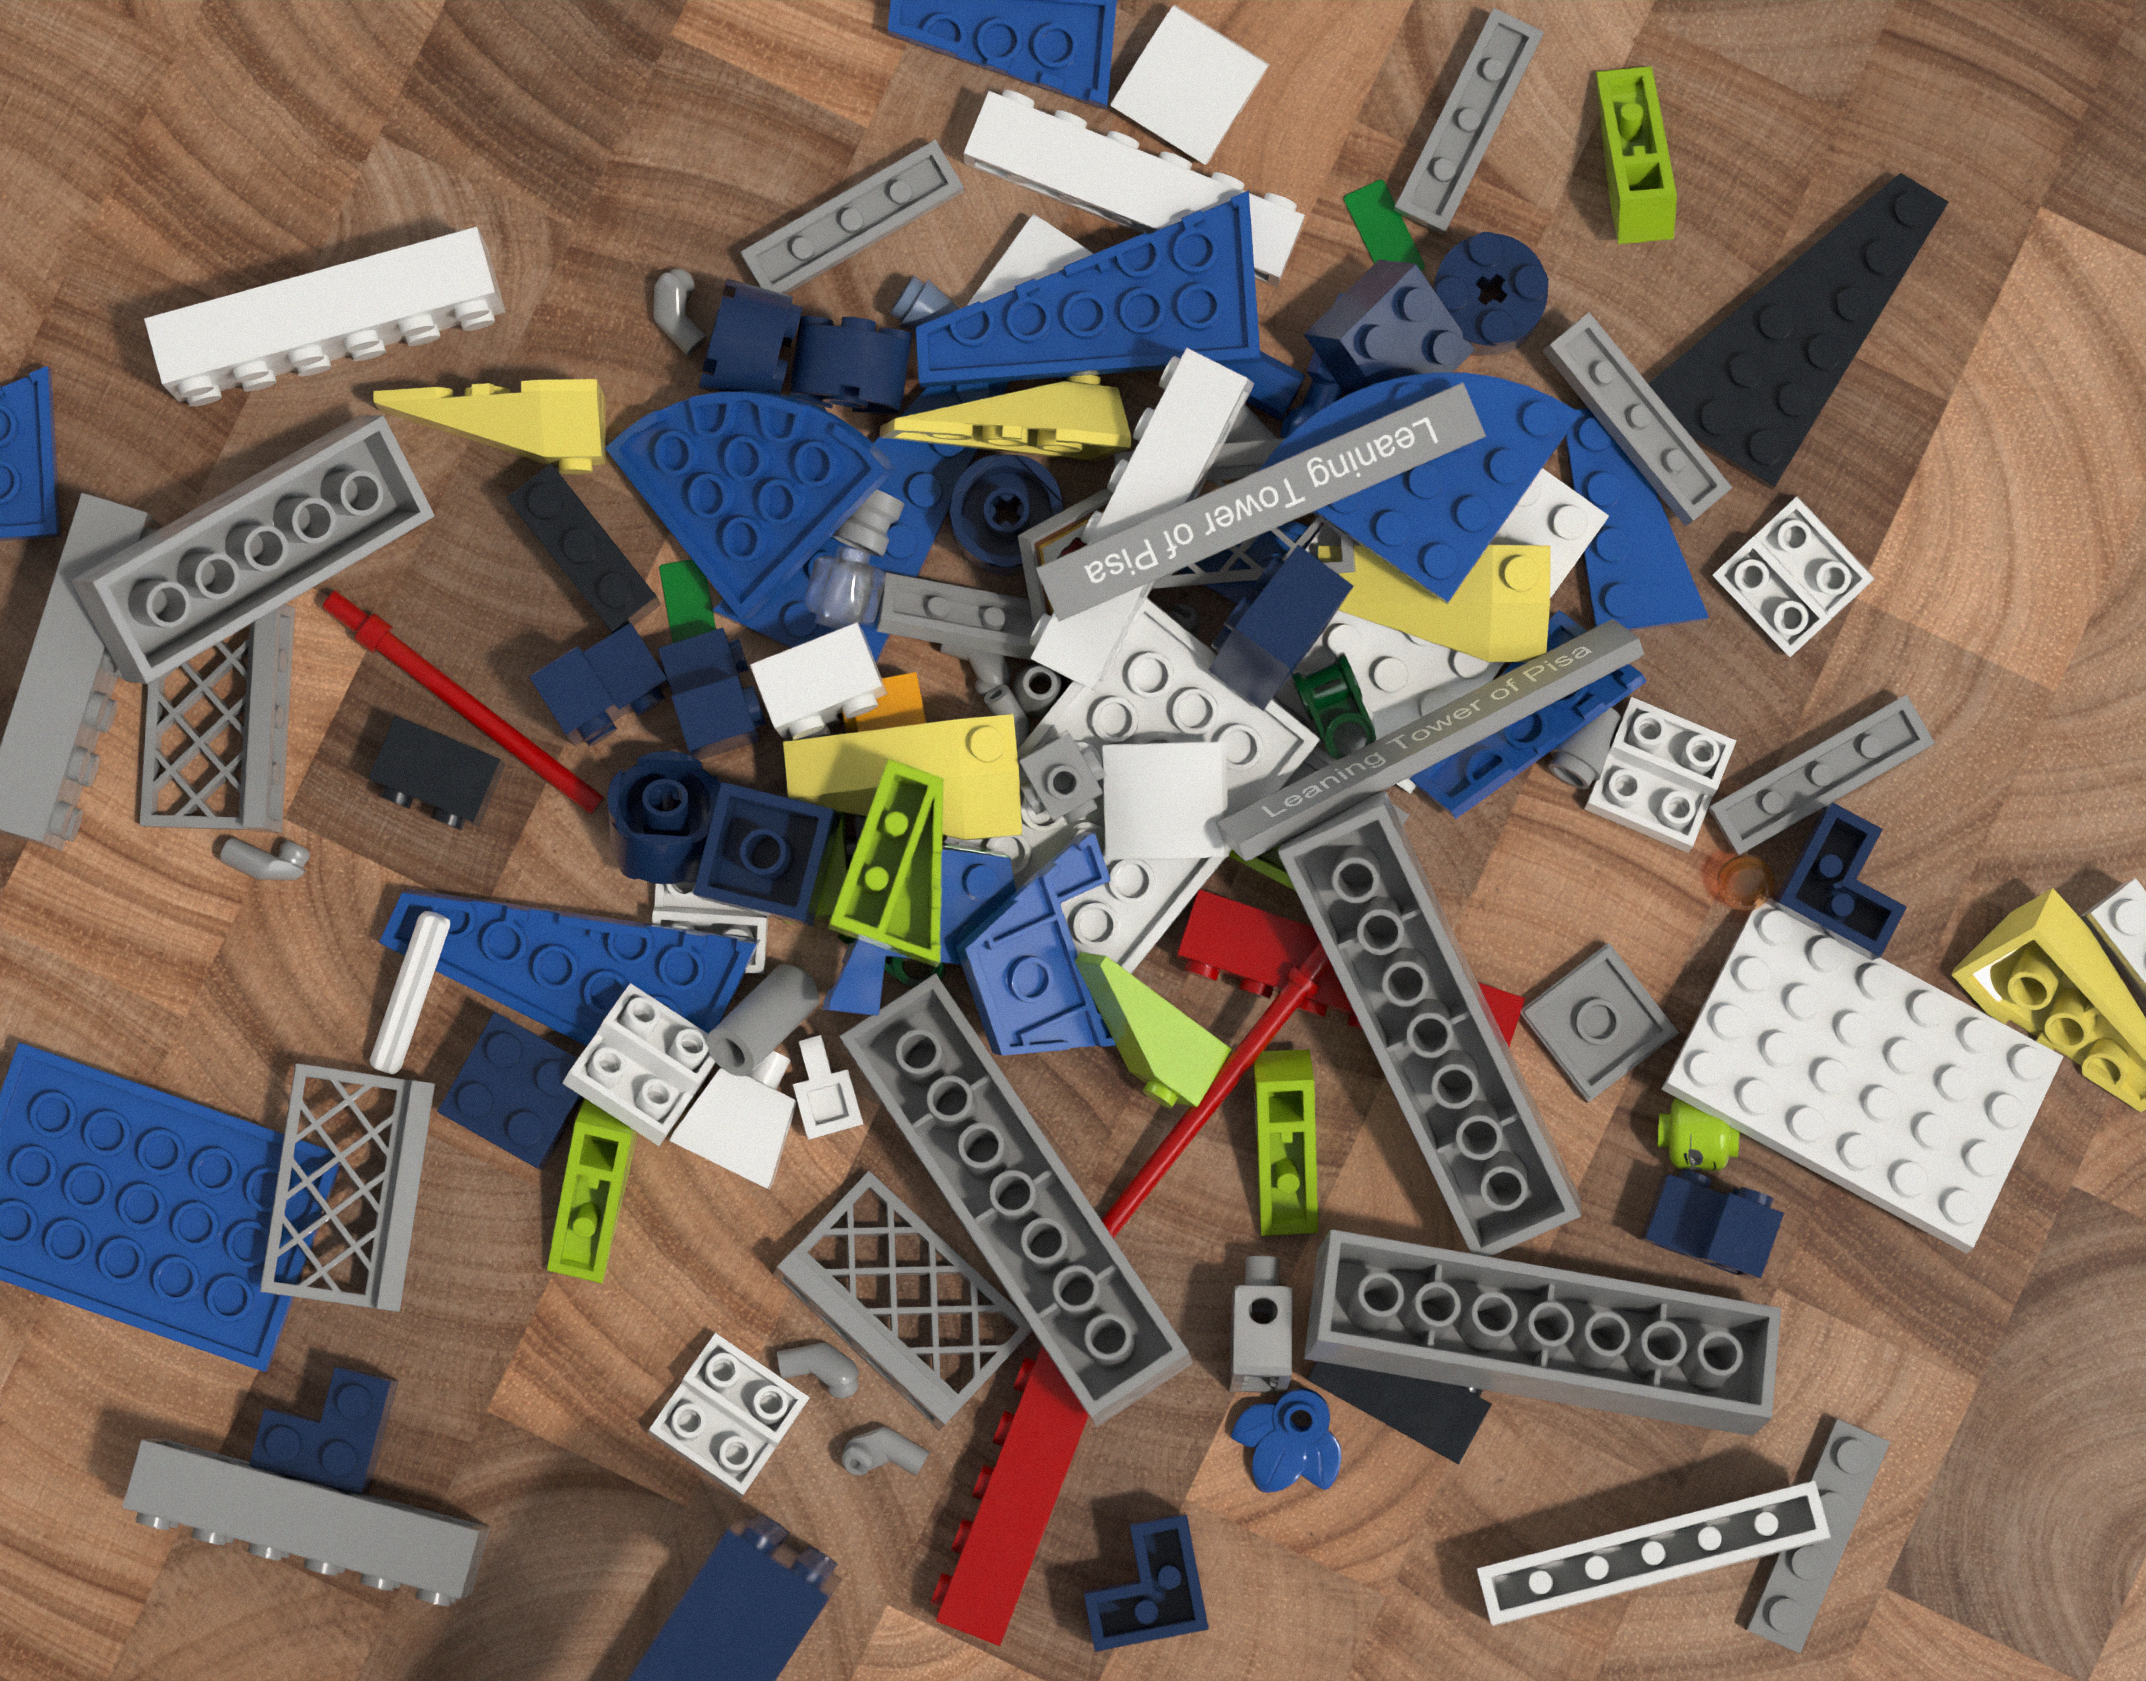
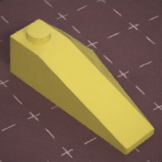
M1094 375L1067 377V381L895 418L880 426L881 438L1099 462L1113 456L1114 453L1131 448V433L1119 388L1101 386V378Z
M1489 545L1448 604L1435 597L1363 546H1354L1356 572L1339 573L1340 576L1354 585L1338 611L1462 652L1486 662H1530L1547 651L1550 611V545ZM1318 546V560L1323 563L1342 561L1341 546Z
M1013 714L955 719L783 742L787 792L790 799L831 808L847 814L867 817L888 759L944 778L943 835L964 841L1022 835L1019 767Z
M2052 888L2012 911L1954 968L1951 975L1989 1016L2005 1025L2010 1020L2037 1037L2036 1042L2051 1050L2056 1049L2081 1065L2083 1076L2139 1112L2146 1110V1017L2091 929Z

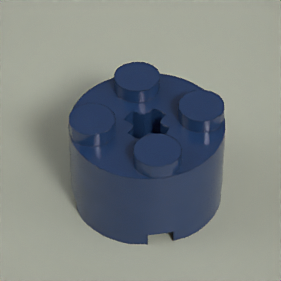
M1481 232L1461 241L1448 252L1438 268L1432 288L1464 333L1462 338L1470 342L1475 349L1471 355L1485 356L1515 350L1531 336L1547 304L1549 279L1536 254L1524 243L1507 235ZM1493 286L1498 289V301L1491 300L1485 305L1478 300L1481 294L1480 288L1486 290Z
M727 279L722 294L725 296L722 297L720 309H718L702 369V371L712 373L713 375L702 373L698 389L712 393L724 391H762L780 394L788 361L779 359L781 345L791 347L803 307L792 304L793 296Z
M800 316L790 383V397L809 402L815 406L831 409L833 404L852 407V412L881 415L899 413L904 396L912 333L891 328H880L878 333L875 332V321L858 317H842L841 327L833 326L834 321L830 319Z
M1007 454L992 455L976 461L961 474L951 496L950 523L958 548L972 564L987 572L1006 577L1024 573L1018 535L1064 511L1060 488L1052 474L1043 465L1029 457ZM1000 504L1008 509L1015 504L1018 506V522L1014 525L1007 521L1001 525L997 524V511L995 507Z
M652 752L637 758L636 765L624 773L621 769L613 777L607 795L610 847L615 859L619 863L620 871L626 877L656 884L696 883L721 786L715 775L713 778L702 768L701 761L691 755L680 752Z

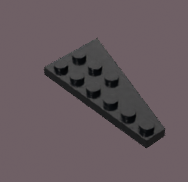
M1898 174L1649 382L1648 385L1698 446L1773 490L1949 201L1906 175Z

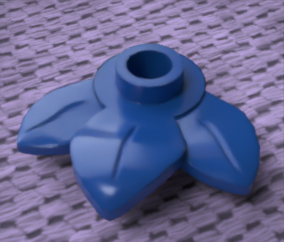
M1295 1388L1285 1392L1276 1403H1255L1240 1414L1233 1427L1232 1439L1247 1447L1255 1448L1252 1472L1259 1490L1263 1493L1283 1490L1295 1483L1301 1474L1315 1486L1327 1490L1335 1482L1339 1473L1342 1459L1341 1445L1328 1429L1330 1424L1329 1406L1326 1400L1314 1390ZM1297 1410H1304L1311 1415L1312 1422L1307 1426H1297L1292 1422L1290 1416Z

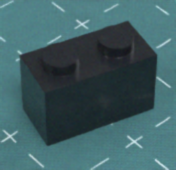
M395 716L368 779L374 784L381 786L378 797L410 809L413 800L434 808L430 816L431 819L462 831L465 822L480 827L506 764L497 757Z

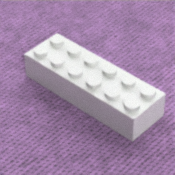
M474 227L144 318L162 385L179 403L188 401L189 406L195 407L216 402L222 398L220 391L241 385L244 391H256L270 387L277 383L275 377L277 375L297 370L298 376H310L327 371L331 368L330 361L352 355L353 361L376 358L386 353V345L407 340L408 346L427 344L441 337L439 331L461 325L463 331L481 329L495 323L494 315L502 314L506 311L489 249L479 229Z

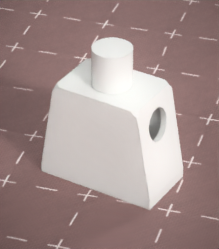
M772 1051L747 1076H735L720 1068L673 1132L669 1141L770 1190L775 1180L797 1105L795 1099L776 1091L791 1059Z

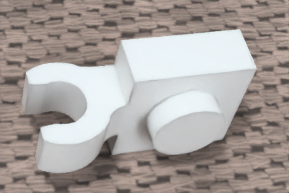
M822 1035L799 1041L809 1080L793 1084L808 1140L863 1125L849 1069L835 1073L831 1072Z

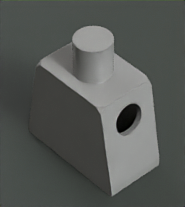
M1246 1257L1245 1285L1234 1286L1231 1302L1229 1392H1287L1292 1374V1288L1279 1286L1280 1259L1277 1257ZM1257 1311L1265 1312L1271 1317V1322L1268 1324L1256 1323L1252 1320V1313Z

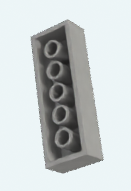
M359 415L71 581L124 681L148 684L435 517L384 415Z
M81 493L0 746V833L58 851H63L66 840L73 842L77 836L83 810L76 807L83 786L90 788L95 780L100 763V755L94 753L100 732L108 733L113 724L117 710V701L111 699L117 678L123 679L71 580L163 528L147 512Z
M161 1437L141 1440L122 1507L136 1511L135 1522L162 1530H169L170 1527L178 1528L179 1523L193 1527L191 1537L201 1541L225 1546L226 1542L233 1543L234 1538L249 1542L247 1552L253 1555L281 1561L282 1557L289 1558L291 1553L305 1557L303 1567L332 1576L344 1573L345 1568L362 1573L360 1583L387 1591L400 1588L401 1584L418 1588L415 1598L442 1606H449L450 1603L456 1602V1598L462 1599L473 1592L490 1526L368 1493L358 1494L249 1466L250 1462Z

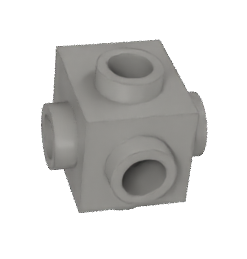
M1067 730L1018 757V761L1029 779L1022 783L1020 788L1036 815L1046 810L1052 821L1063 816L1067 824H1070L1097 808L1093 799L1103 794L1097 781L1105 777L1106 774L1091 747L1088 746L1080 751ZM1062 771L1070 772L1072 774L1071 785L1063 790L1054 788L1053 780L1056 774Z

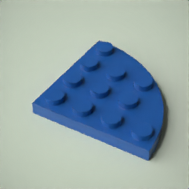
M1448 372L1409 375L1376 383L1353 392L1323 408L1296 428L1273 451L1258 471L1460 383H1464L1485 432V437L1313 511L1419 586L1448 604L1577 420L1580 412L1558 399L1529 386L1498 377Z
M724 391L689 397L687 400L674 403L662 410L654 411L625 429L605 448L740 620L752 618L897 469L875 444L856 428L836 415L806 401L782 394L762 391Z

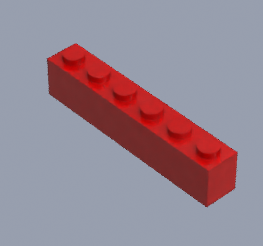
M1199 889L1176 959L1186 962L1184 971L1189 974L1216 982L1219 973L1241 980L1238 987L1239 990L1270 1000L1273 991L1280 993L1290 981L1287 974L1293 966L1296 965L1300 968L1321 941L1314 927ZM1331 965L1318 981L1321 985L1318 992L1314 996L1308 994L1297 1007V1010L1325 1018L1327 1009L1349 1016L1346 1025L1364 1032ZM1478 982L1508 1047H1510L1525 998Z
M1043 1346L1040 1348L1036 1361L1028 1357L1024 1358L1013 1389L1023 1393L1015 1414L1004 1410L992 1443L1002 1446L995 1468L983 1464L971 1496L981 1500L975 1520L971 1522L964 1518L962 1519L950 1550L960 1554V1559L953 1576L941 1573L929 1604L940 1609L936 1622L997 1646H1001L1089 1417Z

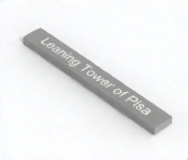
M1460 383L1036 568V571L1055 615L1060 622L1479 440L1486 435L1464 383Z
M1611 619L1217 822L1221 838L1244 861H1248L1641 658L1644 652L1640 639L1616 620Z

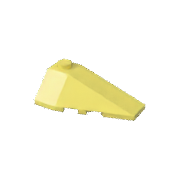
M597 379L521 381L520 393H510L509 388L497 387L490 383L472 384V387L464 390L465 396L453 397V390L443 387L373 391V402L380 412L547 465L550 463L558 465V472L562 474H589L593 472V465H606V397Z

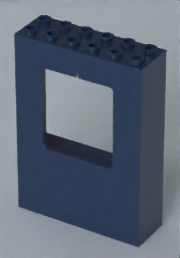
M761 1513L754 1520L749 1516H745L727 1529L628 1681H775L841 1582L842 1578L833 1573L838 1563L811 1545L804 1552H801L786 1542L785 1539L790 1531L765 1514Z

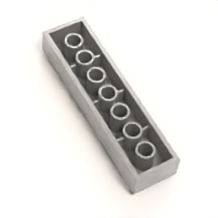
M1386 790L1279 844L1278 854L1471 1254L1490 1257L1581 1217V1197Z
M936 973L880 1009L879 1016L871 1015L839 1036L850 1056L1096 1428L1193 1364L1189 1351Z
M1331 1229L1317 1249L1304 1359L1754 1436L1772 1419L1781 1308Z

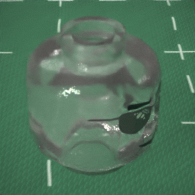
M838 546L836 556L823 555L815 560L805 598L807 609L816 614L815 623L842 629L854 623H858L860 626V624L867 625L875 621L885 584V574L880 568L869 564L872 553Z

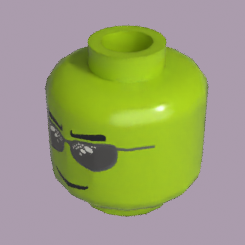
M1676 1097L1672 1102L1671 1114L1659 1113L1657 1147L1669 1148V1160L1675 1168L1719 1171L1726 1167L1729 1157L1738 1158L1740 1131L1730 1127L1723 1120L1706 1114Z

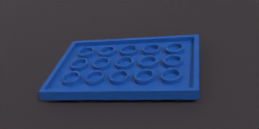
M18 1042L0 1092V1280L245 1366L268 1372L294 1300L293 1296L260 1292L284 1134ZM303 1140L295 1143L293 1158L307 1176L335 1157L329 1149ZM339 1162L312 1181V1184L327 1204L341 1168ZM293 1168L291 1169L288 1190L301 1182ZM304 1187L286 1201L284 1215L299 1234L322 1217L325 1212L307 1187ZM284 1225L282 1226L279 1248L292 1239ZM319 1228L303 1239L310 1250L313 1247ZM298 1244L278 1257L274 1282L293 1285L300 1283L308 1258Z

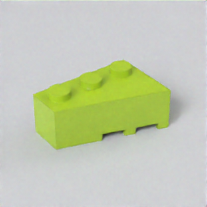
M888 759L827 929L934 967L940 964L944 778Z

